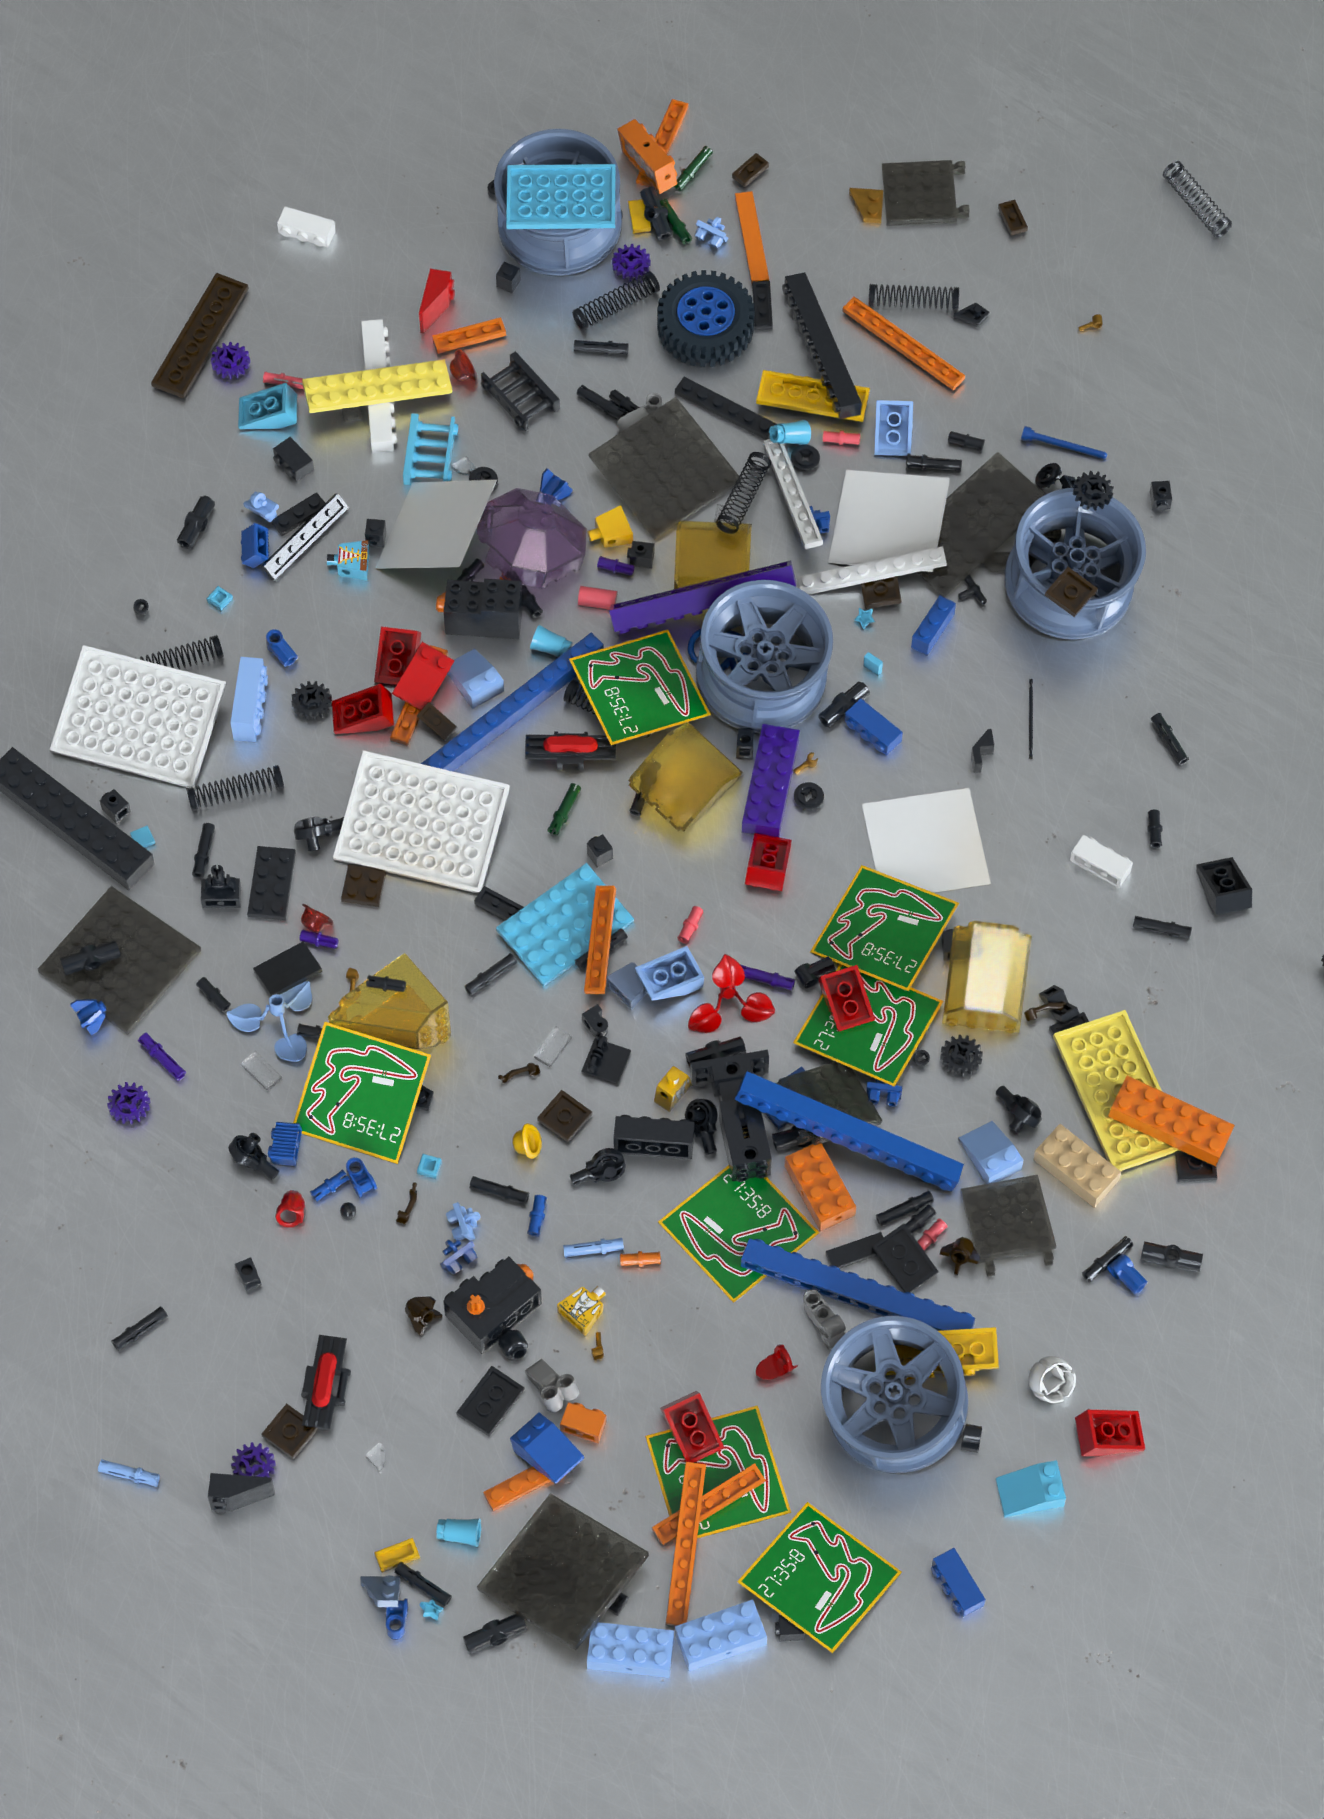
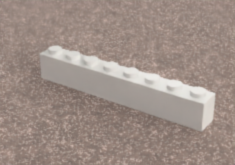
M383 319L361 321L365 370L391 367L390 356L386 357V352H389V343L384 338L388 337L387 326H383ZM386 402L368 405L372 453L394 451L393 444L397 443L396 432L392 433V428H396L395 417H391V413H394V403Z

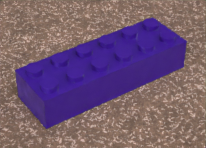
M768 724L762 725L742 820V833L780 836L799 744L800 730Z

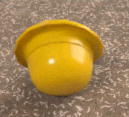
M529 1123L524 1124L522 1130L517 1131L513 1136L512 1143L517 1153L527 1155L530 1159L538 1156L542 1148V1139L536 1127Z

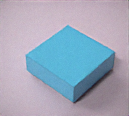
M217 586L206 599L208 603L222 611L233 599V596Z
M868 652L864 656L863 666L879 676L882 672L883 661Z
M148 825L130 832L131 838L144 848L155 844Z
M422 1154L417 1174L436 1179L442 1162L441 1158Z

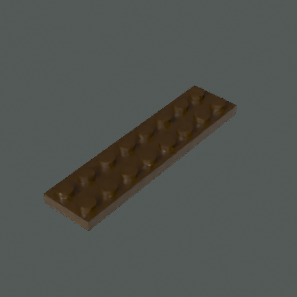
M219 273L214 275L151 382L152 387L183 399L185 398L249 289L248 284Z

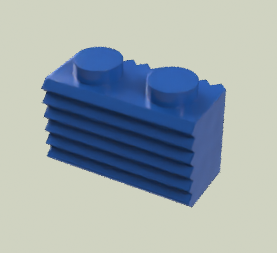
M253 523L254 525L241 531L242 564L251 568H255L269 559L268 528L257 523Z
M276 1122L275 1128H272L271 1139H273V1144L268 1148V1157H270L274 1165L296 1166L302 1128L299 1123Z

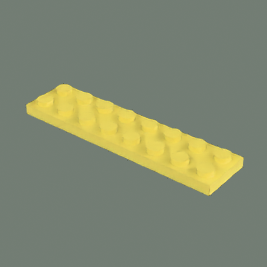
M445 359L302 379L309 413L452 393Z

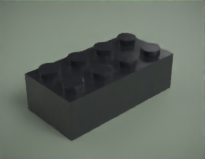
M630 1115L616 1116L613 1137L614 1149L628 1155L692 1159L694 1122L686 1119L675 1121L669 1118L651 1119L647 1116L640 1118L631 1117Z

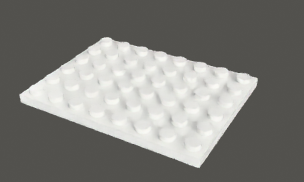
M83 645L50 751L187 788L191 786L194 788L227 683L222 680Z
M363 751L333 859L479 894L483 888L510 785Z

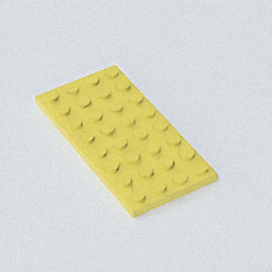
M1126 1010L1054 1033L1055 1043L1108 1162L1122 1171L1175 1153L1176 1151H1181L1108 1117L1126 1076H1130L1162 1091Z

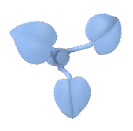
M304 981L280 995H272L269 998V1005H266L263 1014L257 1005L243 1004L231 1011H227V1017L235 1028L244 1032H252L260 1027L259 1020H264L268 1011L274 1016H279L285 1038H281L275 1043V1053L279 1058L286 1061H300L306 1055V1041L302 1036H297V1033L288 1037L283 1013L285 1008L290 1007L293 1011H302L311 1005L312 993L310 982Z

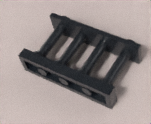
M516 351L510 354L509 366L491 378L484 372L481 373L482 388L492 394L514 418L515 424L518 427H522L525 432L528 430V419L546 407L550 408L553 412L560 409V399ZM513 371L520 375L519 379L502 390L495 385V383ZM524 383L531 387L530 391L513 402L506 396ZM535 395L542 399L541 403L524 414L517 408Z

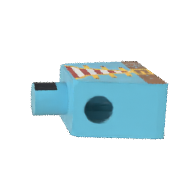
M367 540L339 544L338 554H327V565H337L339 576L368 580L369 544Z

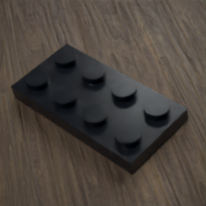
M257 846L247 912L248 917L286 920L296 855L295 849Z

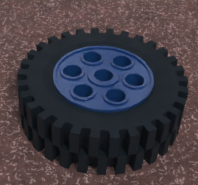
M701 270V275H697V272L693 271L691 272V277H688L687 273L682 275V281L676 278L674 286L670 283L667 286V291L664 290L662 292V298L658 301L657 330L663 347L666 346L668 353L673 351L674 358L677 359L681 356V362L685 364L687 360H690L691 366H695L696 362H699L700 367H705V363H710V367H715V362L719 361L721 366L725 364V359H728L729 362L733 361L734 354L739 357L742 350L745 351L748 343L750 344L752 340L755 315L752 297L748 295L746 287L742 289L740 281L735 284L734 277L730 276L729 279H726V274L722 272L720 276H716V271L712 270L711 275H706V270Z

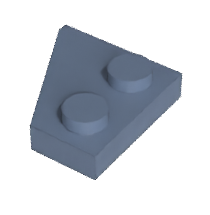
M400 1576L360 1577L361 1586L366 1587L367 1594L373 1599L377 1607H398Z

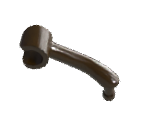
M1049 1002L1036 1008H1030L1024 1012L1027 1021L1038 1018L1036 1013L1047 1009L1062 1010L1066 1003Z
M528 1063L527 1066L511 1070L504 1076L499 1075L498 1079L506 1083L515 1075L529 1071L530 1076H537L540 1074L539 1065Z
M416 1182L412 1184V1189L409 1190L410 1201L405 1212L398 1211L396 1222L404 1225L407 1224L410 1212L417 1200Z

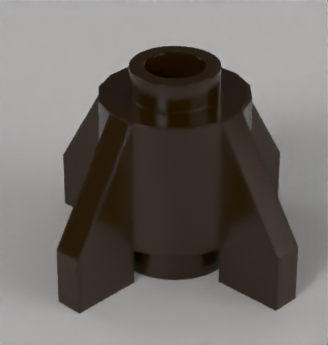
M960 1237L955 1242L942 1247L939 1254L947 1257L951 1256L952 1261L956 1264L954 1271L956 1275H958L962 1264L967 1262L978 1264L980 1261V1256L974 1248L972 1241L965 1237Z
M431 1296L414 1297L406 1303L405 1312L410 1318L415 1332L419 1335L424 1334L425 1325L429 1324L433 1318L439 1319L443 1316L439 1311L433 1309L436 1300Z

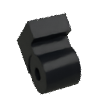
M738 729L736 758L753 759L754 729Z
M598 1004L582 1013V1022L594 1037L600 1038V1036L607 1035L608 1022L602 1017V1009Z
M251 1257L234 1264L235 1270L246 1291L262 1285Z
M965 1425L960 1450L978 1453L982 1426Z

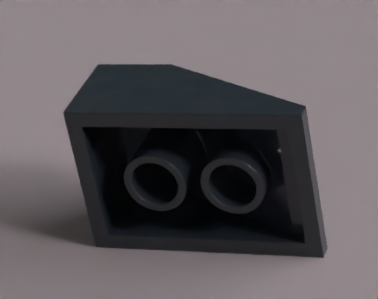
M1233 857L1196 864L1207 900L1215 915L1252 908V888Z
M210 1474L208 1500L211 1510L217 1513L234 1511L275 1494L273 1481L270 1477Z

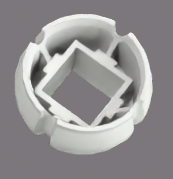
M1055 1356L1044 1357L1040 1359L1039 1363L1036 1362L1028 1370L1029 1386L1034 1395L1042 1401L1051 1403L1064 1401L1063 1396L1069 1397L1074 1390L1076 1383L1075 1373H1073L1069 1363L1062 1358ZM1051 1370L1053 1376L1043 1383L1042 1379L1045 1373Z

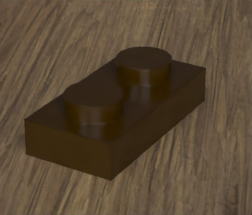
M755 153L732 173V178L745 188L769 167V162Z
M1015 199L998 204L1000 214L1011 236L1028 230V226Z
M430 702L417 715L421 721L444 741L457 728L453 722Z

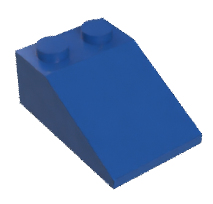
M540 1412L510 1437L514 1452L555 1484L584 1459V1455L553 1422Z

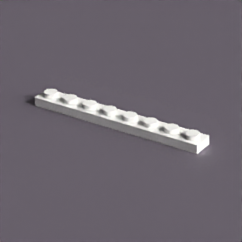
M770 439L763 440V446L771 460V466L804 548L809 549L823 545L822 537L784 444L773 443Z
M942 546L799 576L798 580L801 590L807 594H814L947 566Z

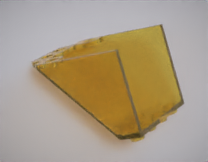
M972 921L966 927L960 925L954 927L942 1023L948 1026H966L970 1029L984 1028L988 1031L1001 1030L1011 1034L1019 1033L1032 936L1027 933H1019V928L1014 925Z
M405 953L373 975L383 978L389 976L390 979L406 981V990L404 992L391 990L385 992L383 989L368 988L365 981L342 997L339 1001V1007L328 1016L329 1023L332 1025L344 1027L412 1049L421 1050L436 1047L440 1043L444 1044L451 1036L447 1000Z

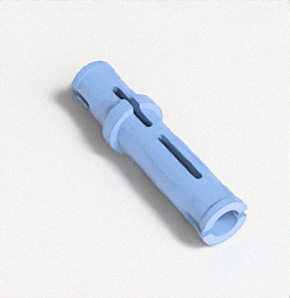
M603 1238L600 1239L601 1241L563 1245L564 1256L567 1258L602 1253L603 1255L606 1252L624 1250L623 1239L605 1240Z
M101 1459L98 1466V1472L130 1479L137 1484L145 1483L155 1487L159 1484L160 1474L145 1471L141 1467L132 1468Z

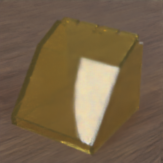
M678 521L674 589L749 571L752 524L741 523L736 533L728 534L721 531L717 527L716 522ZM722 523L730 529H736V526Z
M687 722L669 732L630 776L628 781L630 782L629 786L637 794L640 792L643 794L641 797L651 807L656 806L655 810L665 820L670 819L669 823L678 832L680 830L684 832L739 779L743 772Z

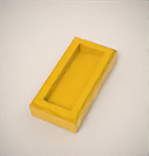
M643 200L628 201L633 234L650 232V221L646 220L644 216L645 205Z
M413 1538L374 1552L381 1573L397 1567L400 1562L406 1564L420 1558Z

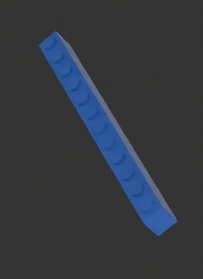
M592 632L421 764L454 772L573 680L577 675L569 660L570 658L603 649L604 644Z
M748 1071L741 1080L735 1100L744 1105H749L760 1112L775 1116L779 1120L789 1122L798 1128L812 1132L816 1136L824 1137L835 1144L845 1146L854 1152L868 1156L870 1159L878 1160L889 1167L899 1169L908 1175H913L943 1190L952 1192L959 1182L964 1166L963 1163Z
M749 1238L741 1258V1267L806 1290H816L825 1297L882 1317L903 1316L913 1318L928 1324L937 1331L973 1329L975 1324V1318L967 1312L960 1313L953 1310L950 1306H940L926 1298L920 1299L913 1293H903L893 1286L878 1284L873 1279L866 1280L859 1277L856 1273H847L841 1271L836 1266L824 1265L819 1260L807 1259L799 1253H790L784 1251L779 1246L767 1245L760 1239L753 1240Z

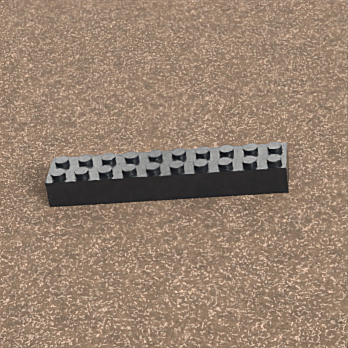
M12 747L0 758V792L126 889L130 890L153 867L155 863L151 852Z

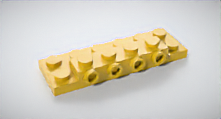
M763 370L756 404L839 418L837 412L835 413L833 410L832 400L828 399L827 388L822 385L820 379ZM855 386L862 402L861 415L843 419L863 422L870 388Z
M996 1327L938 1331L948 1340L957 1353L964 1376L975 1375V1371L983 1369H999ZM895 1345L901 1365L903 1366L922 1352L909 1346ZM939 1366L936 1367L929 1378H934L935 1374H943ZM889 1371L886 1373L885 1376L896 1375V1373L894 1371ZM908 1377V1378H906V1380H910V1379H914V1378H913V1377Z

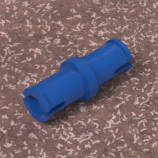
M342 1169L330 1179L326 1178L323 1184L311 1190L310 1193L314 1196V1200L318 1202L330 1192L334 1193L337 1187L350 1179Z
M543 1195L534 1196L535 1199L533 1209L529 1214L530 1223L527 1234L531 1236L540 1235L541 1223L545 1218L544 1208L547 1197Z

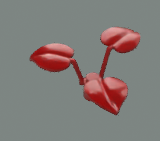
M724 954L712 973V980L721 992L718 994L717 1006L714 1009L710 1003L699 1005L689 1018L688 1028L702 1033L715 1031L722 1021L721 1015L717 1013L720 1009L722 998L731 999L736 996L741 1004L744 1005L741 1009V1015L750 1022H761L770 1018L775 1013V1008L771 999L761 992L749 995L746 1002L740 997L735 986L743 983L745 978L744 970L734 958Z

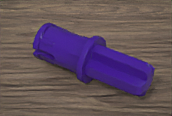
M602 556L599 557L597 568L613 571V573L620 572L633 575L635 569L633 565L619 562V559L613 560Z
M303 929L300 933L301 942L315 944L316 947L321 945L334 949L338 946L339 940L337 938L322 935V932L316 933Z

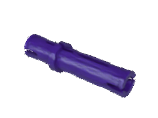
M741 965L745 978L769 984L773 988L781 987L793 991L795 979L781 976L776 972L769 973Z
M147 1032L139 1037L138 1042L147 1049L148 1054L157 1059L177 1081L185 1076L186 1071L164 1051L160 1043L154 1041Z

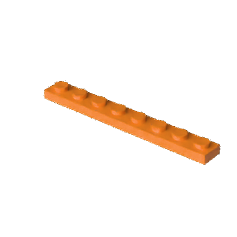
M855 296L843 307L842 312L953 391L965 379L963 373Z
M685 1463L665 1625L677 1626L687 1622L706 1470L705 1464Z

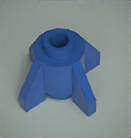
M546 468L542 473L539 492L542 494L540 497L546 502L561 500L568 497L573 491L566 481L554 475L549 469Z
M96 999L75 1000L70 1003L75 1013L77 1012L82 1028L86 1026L91 1035L98 1032L106 1017L105 1011H107L104 1003L102 1001L98 1002Z

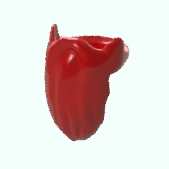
M294 1190L287 1191L283 1195L275 1215L280 1225L295 1227L303 1222L305 1201L302 1195ZM285 1210L295 1212L297 1218L293 1222H284L280 1214Z
M779 1344L774 1349L773 1354L759 1362L756 1367V1376L764 1380H772L792 1371L798 1365H792L788 1351L784 1345Z

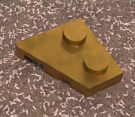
M849 188V195L852 196L855 207L860 212L863 222L881 223L883 190Z

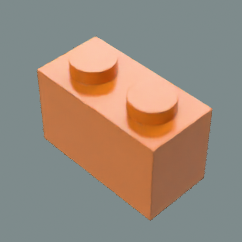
M568 1402L560 1423V1431L599 1444L607 1422L606 1414L598 1409H587L580 1403L572 1404Z

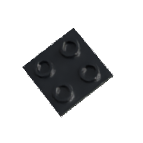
M605 1036L595 1038L581 1072L618 1084L631 1050L607 1042V1037Z

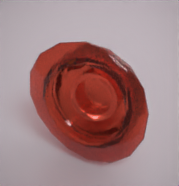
M461 349L456 350L455 358L450 362L449 366L452 376L458 381H465L467 379L476 381L477 373L468 355Z
M302 904L305 907L301 916V923L304 927L313 932H320L327 924L333 925V920L306 904Z

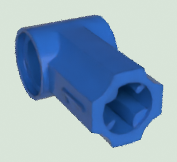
M276 629L270 630L267 633V649L275 654L284 667L292 665L298 659V656L283 639L282 633Z
M1121 1254L1107 1266L1109 1273L1115 1279H1120L1134 1294L1139 1293L1147 1285L1148 1281L1134 1268L1133 1262L1125 1254Z

